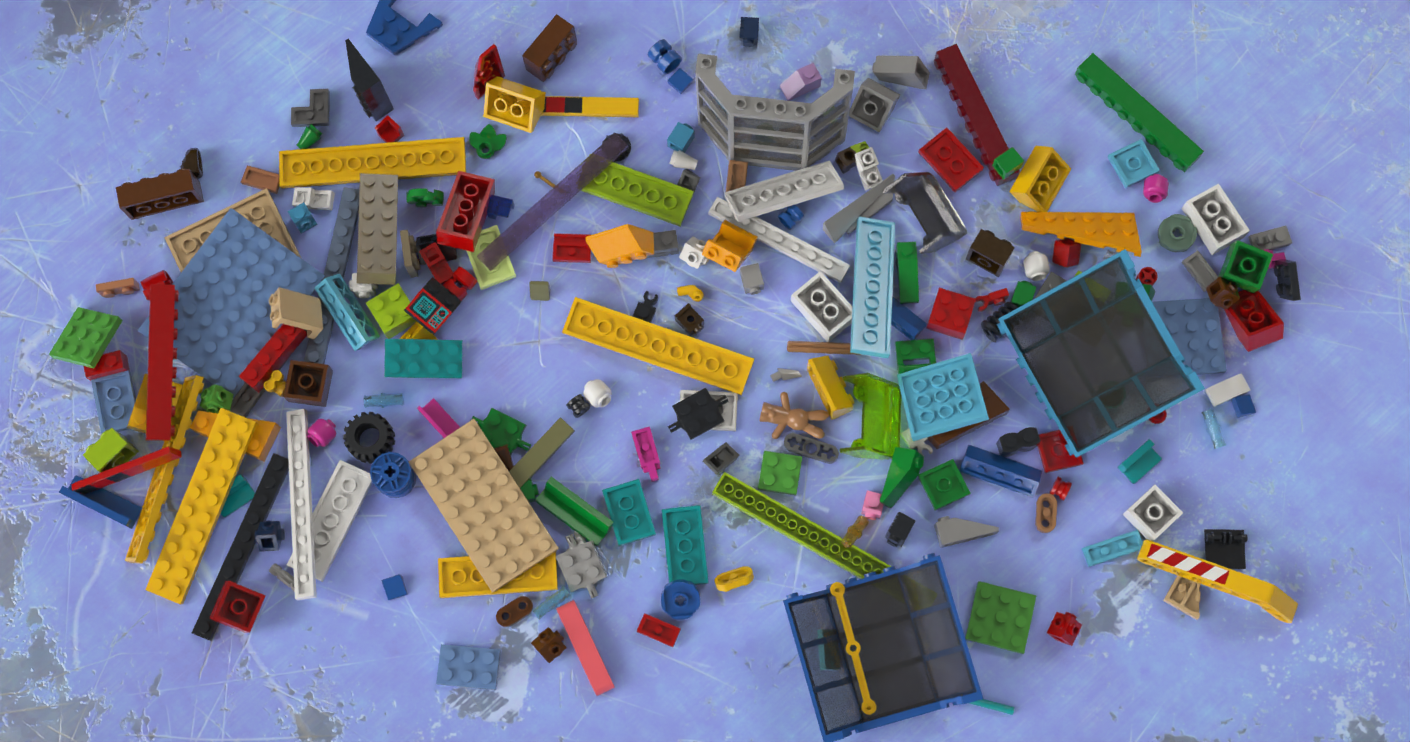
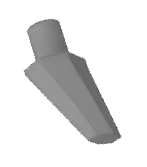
M777 368L778 372L770 375L773 382L781 378L784 381L802 377L798 370Z

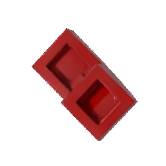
M436 242L419 251L432 275L440 284L445 283L449 278H453V271Z

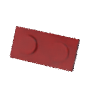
M645 613L637 629V633L670 647H674L681 628Z

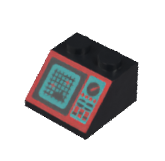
M432 277L404 311L434 335L462 301Z

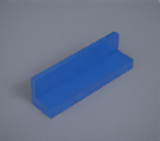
M892 296L891 325L910 340H915L927 323Z
M968 445L959 470L962 473L1032 498L1038 488L1042 471L972 445Z
M76 475L71 484L83 480V478ZM71 484L68 488L61 487L59 493L131 529L142 507L103 488L84 495L72 491Z

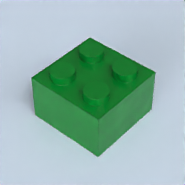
M1236 240L1229 247L1219 276L1229 282H1234L1239 288L1255 293L1261 289L1273 254Z

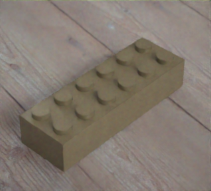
M360 173L357 283L395 285L398 175Z

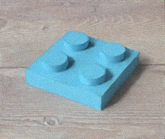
M1142 139L1108 155V159L1125 189L1145 180L1150 175L1158 174L1160 171Z

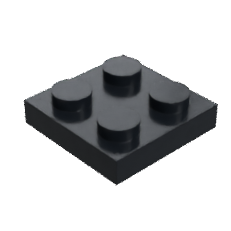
M1275 260L1274 274L1278 281L1276 285L1277 294L1283 299L1291 301L1301 300L1296 261Z

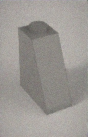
M876 56V61L872 67L873 73L879 81L927 89L930 72L918 56Z

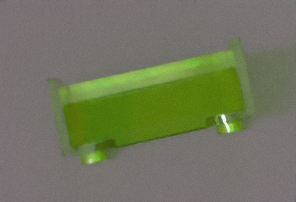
M870 373L843 376L844 381L854 384L853 394L858 401L863 402L861 438L855 439L852 442L851 447L840 448V453L856 458L892 459L895 447H900L902 395L899 385Z

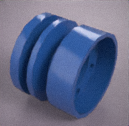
M388 452L381 454L371 465V481L382 494L390 498L404 497L415 486L416 473L409 461L399 453ZM391 470H394L396 473H393L392 477H390L388 474L391 473Z

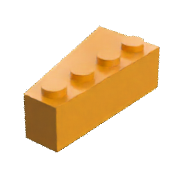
M198 410L190 429L208 438L218 413ZM251 419L258 422L245 454L265 462L281 427L276 422Z

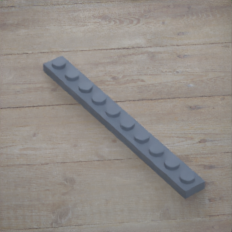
M343 188L324 270V279L336 274H341L344 279L359 214V189ZM333 281L338 288H340L338 282ZM322 299L323 330L315 339L309 338L304 362L325 363L334 318Z

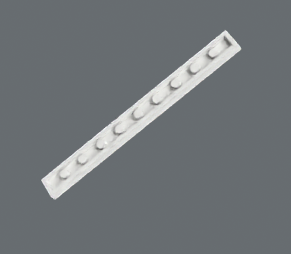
M306 409L286 412L294 590L295 599L304 600L316 598L317 592L309 440L307 438L308 413Z

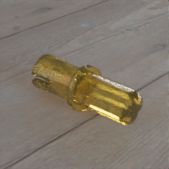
M858 516L854 524L848 527V532L841 541L845 548L852 547L855 541L861 538L863 530L869 523L868 519L864 516Z

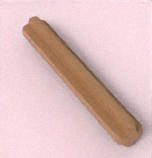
M787 342L788 352L861 355L850 353L851 343Z

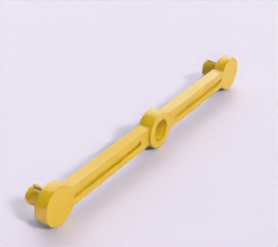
M835 582L831 585L830 592L836 597L848 642L846 644V651L852 657L863 698L861 709L865 714L871 715L876 711V703L871 700L859 657L861 647L854 639L843 598L845 587L842 583ZM851 645L856 646L855 651L850 650Z

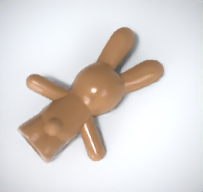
M786 392L780 394L782 407L763 402L759 421L778 424L772 433L774 439L779 438L787 425L793 430H803L818 439L825 436L821 428L809 424L808 421L826 420L829 417L827 411L816 410L807 412L799 408L790 410L789 398Z

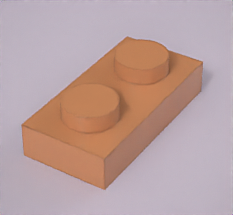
M134 278L96 284V292L105 298H112L116 294L121 293L128 295L140 290L139 283Z

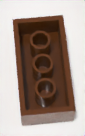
M186 168L179 169L177 172L170 174L162 173L154 178H142L134 183L126 182L116 187L119 208L131 220L204 202L200 181L190 169Z

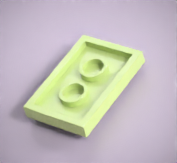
M495 225L482 230L474 252L467 251L481 290L516 277L498 226Z

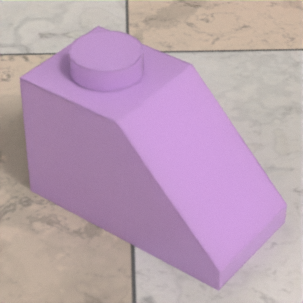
M811 63L796 70L780 84V88L787 101H791L821 87L822 77L814 63Z

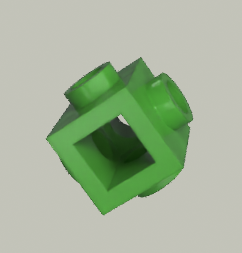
M214 384L202 391L200 407L212 413H219L220 408L230 411L234 394L225 390L222 386Z

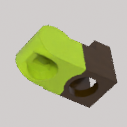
M866 141L837 153L835 162L843 174L857 165L856 153L870 148Z

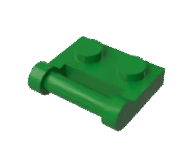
M934 339L895 341L898 374L936 363ZM929 359L928 364L904 365L903 361Z

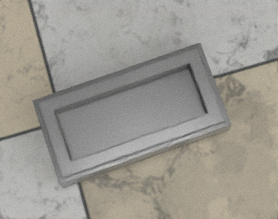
M1196 251L1181 262L1204 292L1207 291L1206 287L1218 278L1199 251Z

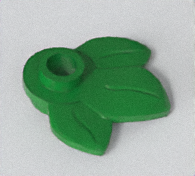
M490 124L485 126L480 134L471 132L469 136L471 146L476 149L477 155L482 159L491 158L495 151L501 150L507 140L506 134L496 135L494 128ZM484 149H489L487 153H483Z

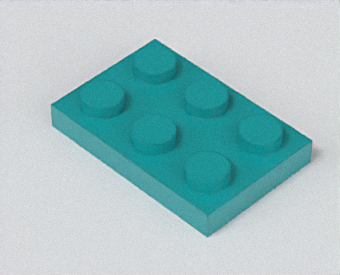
M639 479L602 490L610 519L613 521L612 526L618 546L656 535Z

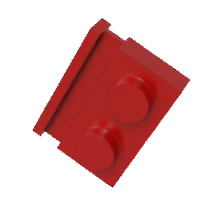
M554 233L553 262L591 263V249L586 242V237L591 235Z

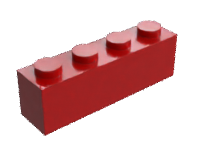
M282 324L238 377L259 393L264 388V383L272 377L273 371L279 370L305 339L307 332L302 328Z

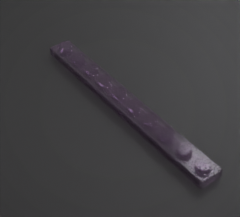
M614 133L479 253L477 258L491 271L626 151L628 145Z

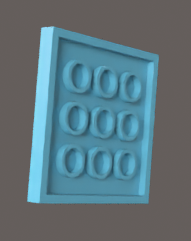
M971 353L897 374L913 441L989 420Z

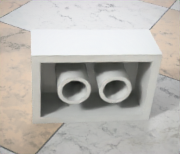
M1219 184L1186 201L1181 208L1194 227H1196L1198 235L1211 255L1227 248L1236 240L1243 239L1250 231Z
M821 271L791 295V302L827 342H830L852 324V305Z

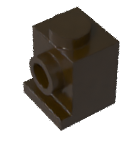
M689 303L675 315V321L690 336L694 333L698 334L704 328V319ZM693 317L694 321L688 322L687 319Z

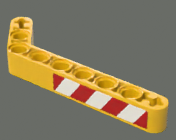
M1144 540L1137 557V560L1256 603L1276 619L1285 623H1292L1298 603L1277 586L1150 540Z

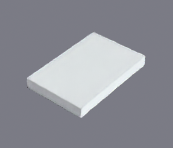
M680 390V401L698 391ZM708 391L715 400L726 395V399L729 401L719 407L724 422L711 430L736 431L738 394L734 392Z

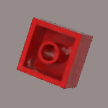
M939 287L926 329L963 340L976 299Z
M226 581L209 619L241 632L250 633L266 595L234 582Z

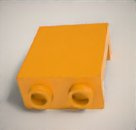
M724 220L712 240L708 239L702 255L736 272L752 252L758 237Z

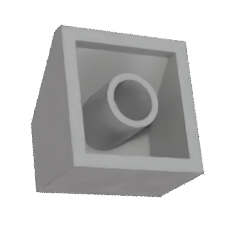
M867 78L858 90L850 108L849 117L880 133L894 110L900 94Z

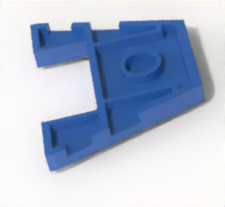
M379 0L366 34L393 55H397L415 44L416 40L426 37L430 34L429 32L442 27L443 24L429 13L418 26H415L390 8L396 0Z

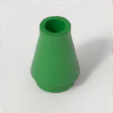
M310 124L309 127L306 126L296 146L300 149H308L321 139L320 136L323 133Z

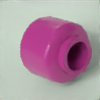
M1160 174L1150 175L1144 181V197L1153 203L1161 202L1168 196L1169 181Z
M318 419L308 428L307 438L314 446L325 447L336 437V425L329 419Z

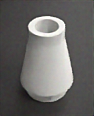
M674 150L669 164L675 168L695 171L698 160L681 150Z

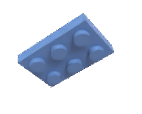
M128 370L91 380L101 434L111 428L118 432L128 430L127 425L136 401L131 372Z
M441 644L436 684L496 690L501 650Z

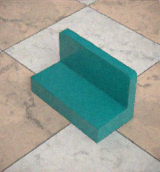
M1150 438L1117 467L1132 484H1135L1162 460L1152 448L1155 444Z
M241 474L235 477L221 511L223 517H227L251 501L255 495L254 490Z

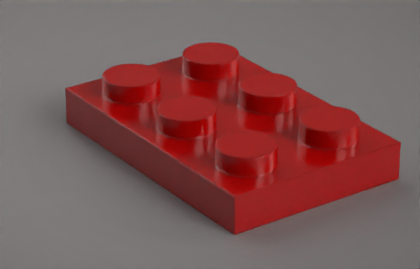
M947 127L918 151L954 192H957L984 169Z

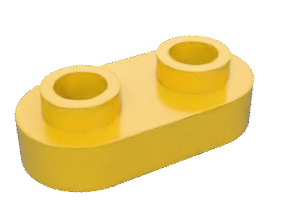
M743 566L717 575L714 581L719 591L727 592L731 589L750 584L754 579V574L750 567Z

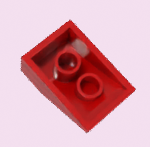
M1247 290L1239 291L1240 299L1227 310L1224 309L1239 341L1248 352L1283 339L1284 322L1259 290L1255 293Z

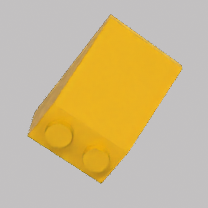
M146 373L144 374L127 425L128 429L145 434L148 376ZM172 381V386H176V398H172V406L176 408L182 384Z

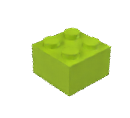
M399 283L365 302L388 339L416 322L415 319L404 311L410 301Z
M111 428L104 431L96 443L89 445L83 456L101 473L129 462L139 451L125 436Z

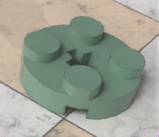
M1181 214L1171 215L1159 225L1157 232L1159 244L1171 252H1185L1195 242L1197 229L1187 216ZM1178 229L1182 236L1175 237L1172 232Z

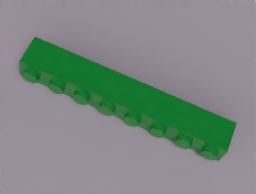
M1094 53L1078 66L1075 72L1078 81L1083 84L1085 83L1094 95L1103 99L1107 107L1113 108L1122 120H1126L1131 124L1134 131L1140 132L1149 144L1158 148L1160 154L1168 157L1177 169L1185 173L1201 157L1204 151Z

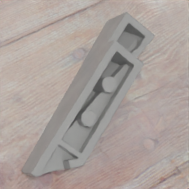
M894 174L887 177L823 223V231L834 244L845 232L849 235L856 230L859 216L871 218L892 202Z

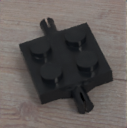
M704 388L674 404L672 408L677 415V421L669 425L668 429L672 433L682 428L687 433L689 439L692 440L722 424L724 419L720 414L719 407L729 402L726 399V395L715 400L710 396L708 390Z

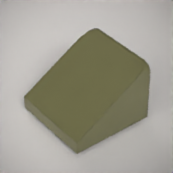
M529 282L531 300L548 301L550 299L549 282Z

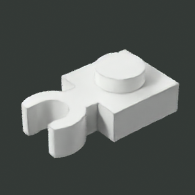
M909 428L901 433V437L910 449L917 448L921 454L922 450H927L929 454H932L931 446L924 443L928 440L927 437L913 441Z

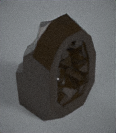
M190 148L187 150L180 167L181 169H190L197 179L203 176L202 158L198 148Z

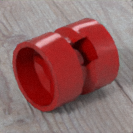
M459 266L452 274L453 278H449L443 286L462 301L467 295V290H471L478 281L467 270ZM456 283H459L462 287L459 288V287H458L457 285H455V284H456Z

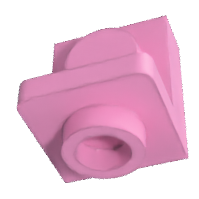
M867 490L861 514L865 515V518L870 520L881 518L883 504L880 503V498L882 494Z

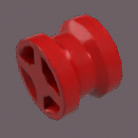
M1144 267L1140 270L1135 280L1139 279L1142 284L1153 286L1157 281L1158 275L1155 269Z
M1058 476L1049 494L1058 495L1064 501L1072 483L1069 481L1064 482Z

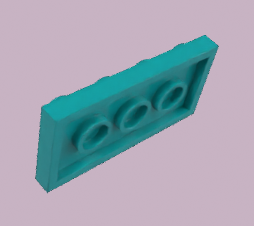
M385 339L384 377L462 378L463 340Z
M701 506L662 509L669 583L674 580H687L695 585L709 584Z

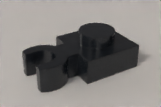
M646 291L643 296L644 303L638 301L632 317L651 323L656 312V308L652 307V305L657 303L658 295L655 294L654 299L649 300L647 298L649 291Z

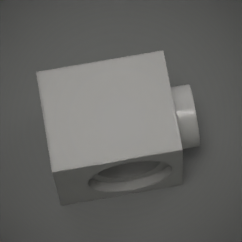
M758 263L740 267L745 294L750 293L754 295L764 290V282Z

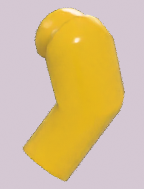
M695 285L677 287L678 296L688 295L696 302H700L704 297L703 292Z

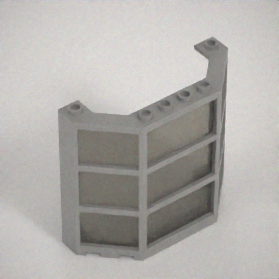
M698 54L695 70L698 125L707 133L710 140L722 151L728 161L748 162L749 166L797 171L810 167L816 161L829 154L836 146L845 142L855 71L835 69L833 87L812 103L732 95L715 75L717 56Z

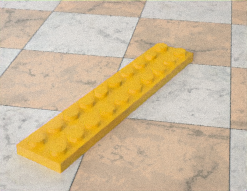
M464 137L279 151V181L281 189L360 183V173L398 175L399 180L457 175L458 171L466 172Z
M577 297L574 298L562 331L563 334L737 393L741 396L754 363V358Z
M199 375L185 377L175 408V417L171 421V425H175V437H171L170 441H164L162 448L170 446L180 450V448L184 447L186 442L184 436L186 430H189L192 419L190 417L197 408L198 401L196 399L198 393L200 394L203 390L204 383L202 381L204 377ZM180 458L155 467L125 558L126 562L143 564V561H146L148 558V546L155 537L154 527L161 518L162 512H160V509L167 500L168 493L166 491L168 485L172 484L174 478L172 472L174 467H177Z
M220 408L145 590L180 605L184 603L258 422Z

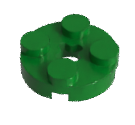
M425 188L411 189L406 192L407 203L415 204V207L421 208L427 207V204L443 206L444 192L434 189L433 193Z

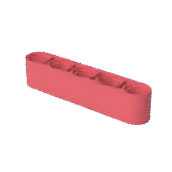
M572 600L556 608L596 696L615 688L575 601Z

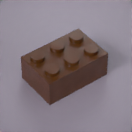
M556 14L522 55L526 70L542 82L547 78L549 79L553 75L558 64L561 65L566 58V54L574 50L577 45L574 26Z

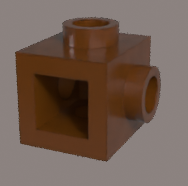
M1221 276L1206 287L1210 301L1215 306H1220L1225 310L1240 299L1237 285Z
M549 627L531 642L548 663H551L567 648L562 642L564 637L557 630L553 632Z

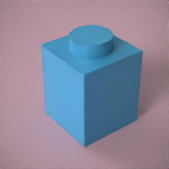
M678 122L667 139V147L676 151L681 150L685 153L695 138L693 128L686 123Z

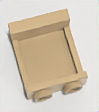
M280 287L274 294H271L269 304L271 305L270 320H272V328L277 329L283 323L306 329L307 338L315 339L323 330L320 298Z

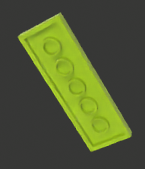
M592 154L589 155L576 185L577 190L679 227L682 225L694 195L692 190Z

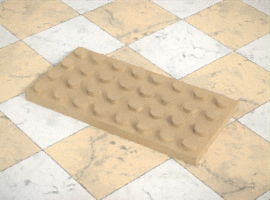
M475 419L409 461L416 475L493 593L559 549Z

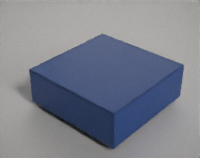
M679 68L667 82L682 94L692 84L693 78Z

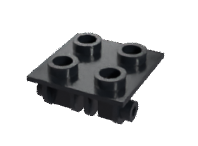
M1204 529L1206 561L1229 569H1246L1245 542H1247L1248 537L1247 534H1244V530Z

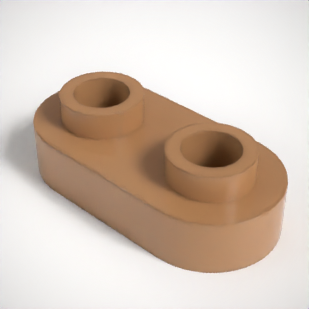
M1045 493L1036 502L1035 525L1038 531L1049 533L1056 526L1057 500L1053 495ZM1044 501L1049 503L1048 508L1043 506ZM1042 521H1047L1048 526L1044 527Z

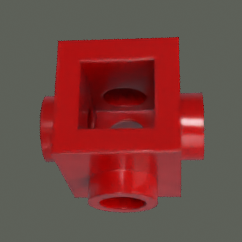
M1056 612L1047 634L1056 641L1072 646L1082 624L1076 620L1077 617L1069 612H1065V614Z

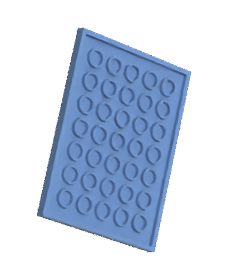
M230 208L172 284L175 285V290H179L178 302L174 304V309H178V321H174V328L178 329L177 340H173V348H177V359L213 385L222 386L225 390L234 394V398L245 384L238 376L283 324L281 323L277 329L272 328V320H270L271 305L269 304L271 294H274L280 287L311 296L315 291L314 288L324 279L325 275ZM149 316L137 330L148 339Z

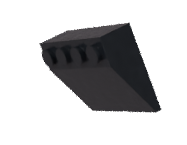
M348 38L345 42L350 76L354 84L352 89L356 93V97L360 101L359 103L363 107L365 114L369 118L373 117L375 121H378L394 110L381 80Z

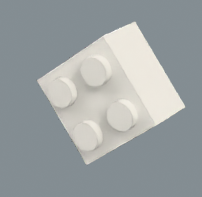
M1153 485L1123 513L1125 518L1150 541H1154L1183 514L1156 485Z

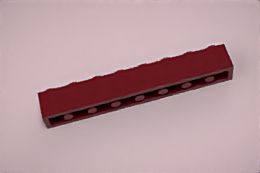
M954 44L937 51L934 65L937 70L940 69L942 81L950 90V98L956 102L958 114L964 118L966 122L965 128L968 133L972 134L974 138L973 144L982 154L981 160L989 169L990 179L993 182L995 181L997 186L1016 179L1020 170H1017L1003 180L992 166L994 159L1009 148L958 45Z

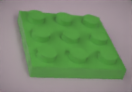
M78 307L49 355L54 359L94 369L123 320L119 316Z
M978 581L965 639L1024 654L1037 595Z

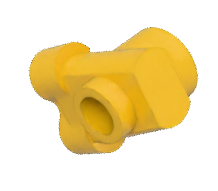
M275 370L271 375L272 377L264 383V388L270 393L275 392L280 397H283L286 381L283 380L284 375L279 370Z

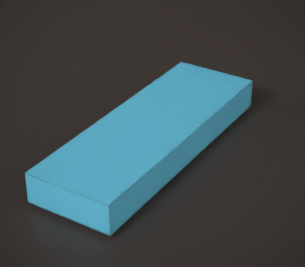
M1135 530L1084 547L1082 551L1088 567L1139 551L1143 541L1139 531Z

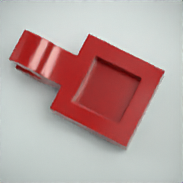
M1007 288L988 293L985 296H977L975 302L981 301L984 304L978 307V312L986 310L988 305L994 304L998 306L1004 304L1009 296Z

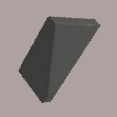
M684 169L677 185L695 192L701 177L689 169Z

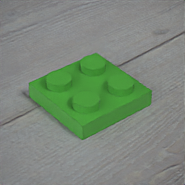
M764 451L758 490L796 496L802 456Z

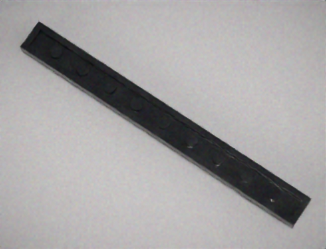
M273 453L192 630V634L212 641L219 622L209 619L225 582L231 581L237 584L256 544L255 530H258L260 522L266 521L289 471L288 458Z

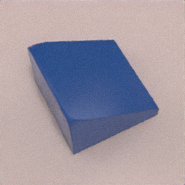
M1250 394L1237 396L1231 400L1237 418L1256 413Z
M401 574L381 580L388 600L408 595Z

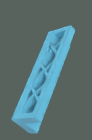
M341 274L325 278L314 288L354 351L360 350L367 343L380 337ZM333 281H337L340 288H338ZM344 297L350 301V304L345 301ZM354 313L358 314L361 320L357 319ZM365 329H367L372 336L369 337L365 332Z

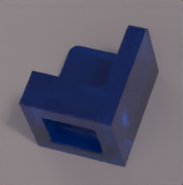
M491 195L486 211L488 218L495 220L497 216L508 218L511 209L515 207L513 199Z

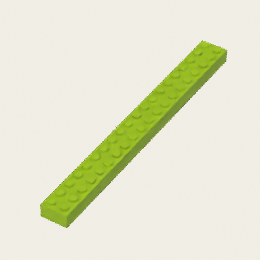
M726 472L723 473L712 492V495L860 579L865 578L864 574L876 572V575L884 573L883 569L892 567ZM905 574L904 578L914 610L918 611L931 607L939 593ZM897 577L871 584L905 604Z

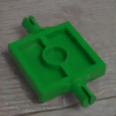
M491 408L484 420L475 416L472 417V419L478 422L493 448L507 444L511 455L517 447L527 452L529 451L531 444L522 440L526 424L494 408Z

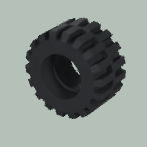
M361 412V416L356 414L353 416L355 420L347 422L349 427L345 426L344 428L346 434H343L344 444L357 460L364 463L368 461L371 464L381 454L388 453V451L392 452V445H395V433L389 422L380 414ZM370 428L378 429V441L370 447H362L359 441L361 434Z

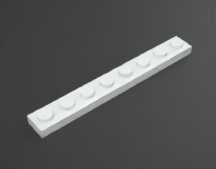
M719 197L716 198L708 212V215L722 222L724 220L729 221L757 236L758 241L818 272L821 271L824 275L839 283L842 282L850 268L849 264L758 217L738 222L728 202Z

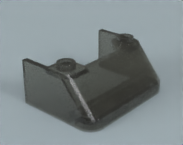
M904 173L883 190L884 194L894 193L895 199L899 204L909 205L927 234L923 237L924 247L919 250L920 254L936 252L967 234L965 225L940 184L931 173Z

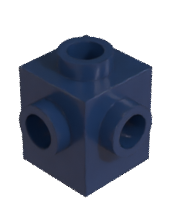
M268 520L260 522L258 530H255V541L258 543L259 552L279 551L281 541L285 539V531L283 528L281 529L280 521Z

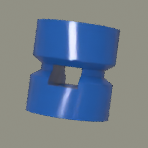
M665 39L656 42L647 54L654 63H658V68L664 74L674 71L682 61V57L675 50H672V46Z

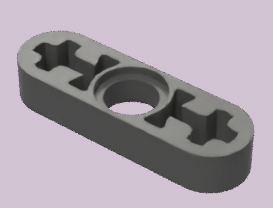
M790 433L784 439V446L790 452L827 464H832L838 459V449L833 445L796 433ZM792 438H795L796 443L801 444L802 440L805 442L803 444V448L801 451L799 450V445H794L793 447H790V443L787 441H791ZM810 443L815 444L817 451L812 454L808 453L806 446ZM820 446L823 447L822 451L824 452L832 450V453L835 455V457L831 456V458L828 459L827 455L824 453H821V457L817 456L820 451Z

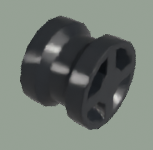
M582 394L575 396L566 404L567 408L573 411L575 418L585 414L591 407L588 403L584 402Z

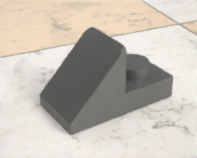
M725 442L702 462L720 477L723 471L737 460L740 455Z

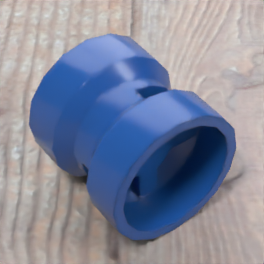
M796 205L788 206L785 212H781L778 215L779 221L789 230L795 226L797 221L804 218L802 211Z

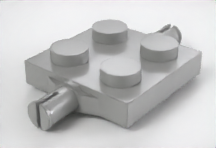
M573 534L566 536L565 538L570 548L564 553L557 555L556 558L570 592L580 588H587L591 599L599 596L594 584L608 576L593 540L584 544H577Z

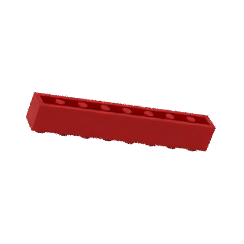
M150 285L146 441H170L171 437H175V425H171V417H175V406H172V398H176V386H172V379H176L177 368L173 367V359H177V348H173V340H177L178 329L174 328V321H178V309H174V304L178 302L179 290H175V285Z

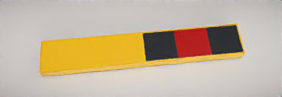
M545 96L544 110L541 116L638 117L639 98Z

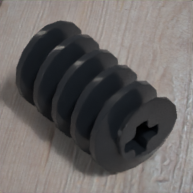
M1006 302L1004 307L1001 306L998 311L993 312L992 316H988L987 320L981 322L983 332L992 342H996L994 336L1002 337L997 326L1000 323L998 319L1018 308L1013 303ZM1020 313L1014 316L1013 318L1007 320L1011 329L1013 328L1011 322L1015 324L1019 323L1017 317H1019L1022 320L1024 319L1023 313Z

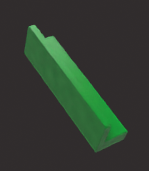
M552 476L546 482L545 489L535 500L536 503L588 541L593 540L595 546H598L613 525L612 520Z

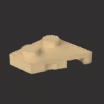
M1177 575L1163 601L1198 620L1200 617L1201 584Z

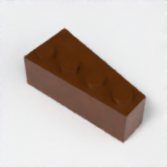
M983 381L980 383L989 420L927 438L936 449H939L1007 415L1010 410L1009 407Z

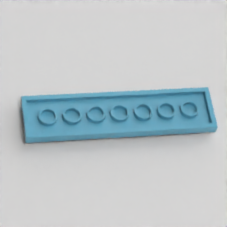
M860 216L857 219L850 353L889 358L895 222Z

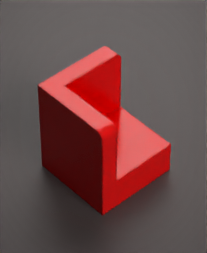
M388 115L375 126L378 136L385 143L398 142L404 136L401 127Z
M1069 238L1056 240L1052 262L1066 268L1078 265L1082 244L1074 242V240Z

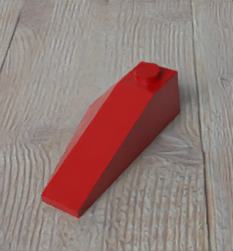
M495 44L479 56L475 65L473 91L477 99H480L485 94L487 82L496 77H505Z

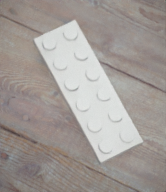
M826 161L725 192V198L739 222L844 190V184L832 163Z
M339 460L313 511L316 579L321 582L324 581L373 483L370 473L342 460ZM293 553L287 563V566L293 568Z

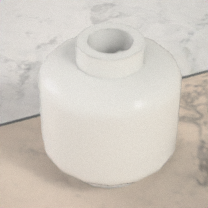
M1034 251L1029 253L1023 260L1025 274L1033 281L1045 279L1046 275L1050 272L1048 258L1045 254Z
M591 380L585 384L583 396L593 407H605L610 403L611 389L602 380Z

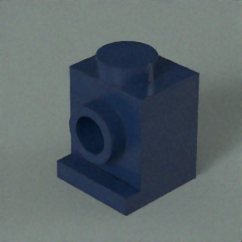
M741 17L740 38H743V46H758L759 18Z

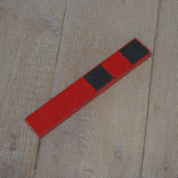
M170 446L77 481L71 484L72 491L85 495L181 458V451Z

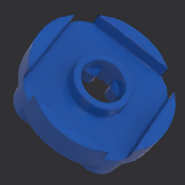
M674 580L666 584L661 593L662 609L677 620H684L693 616V613L700 607V593L695 584L687 580ZM682 595L686 600H683V604H679L678 601H675V598Z

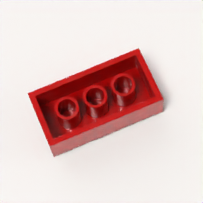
M458 171L436 230L437 244L474 252L495 194V179Z

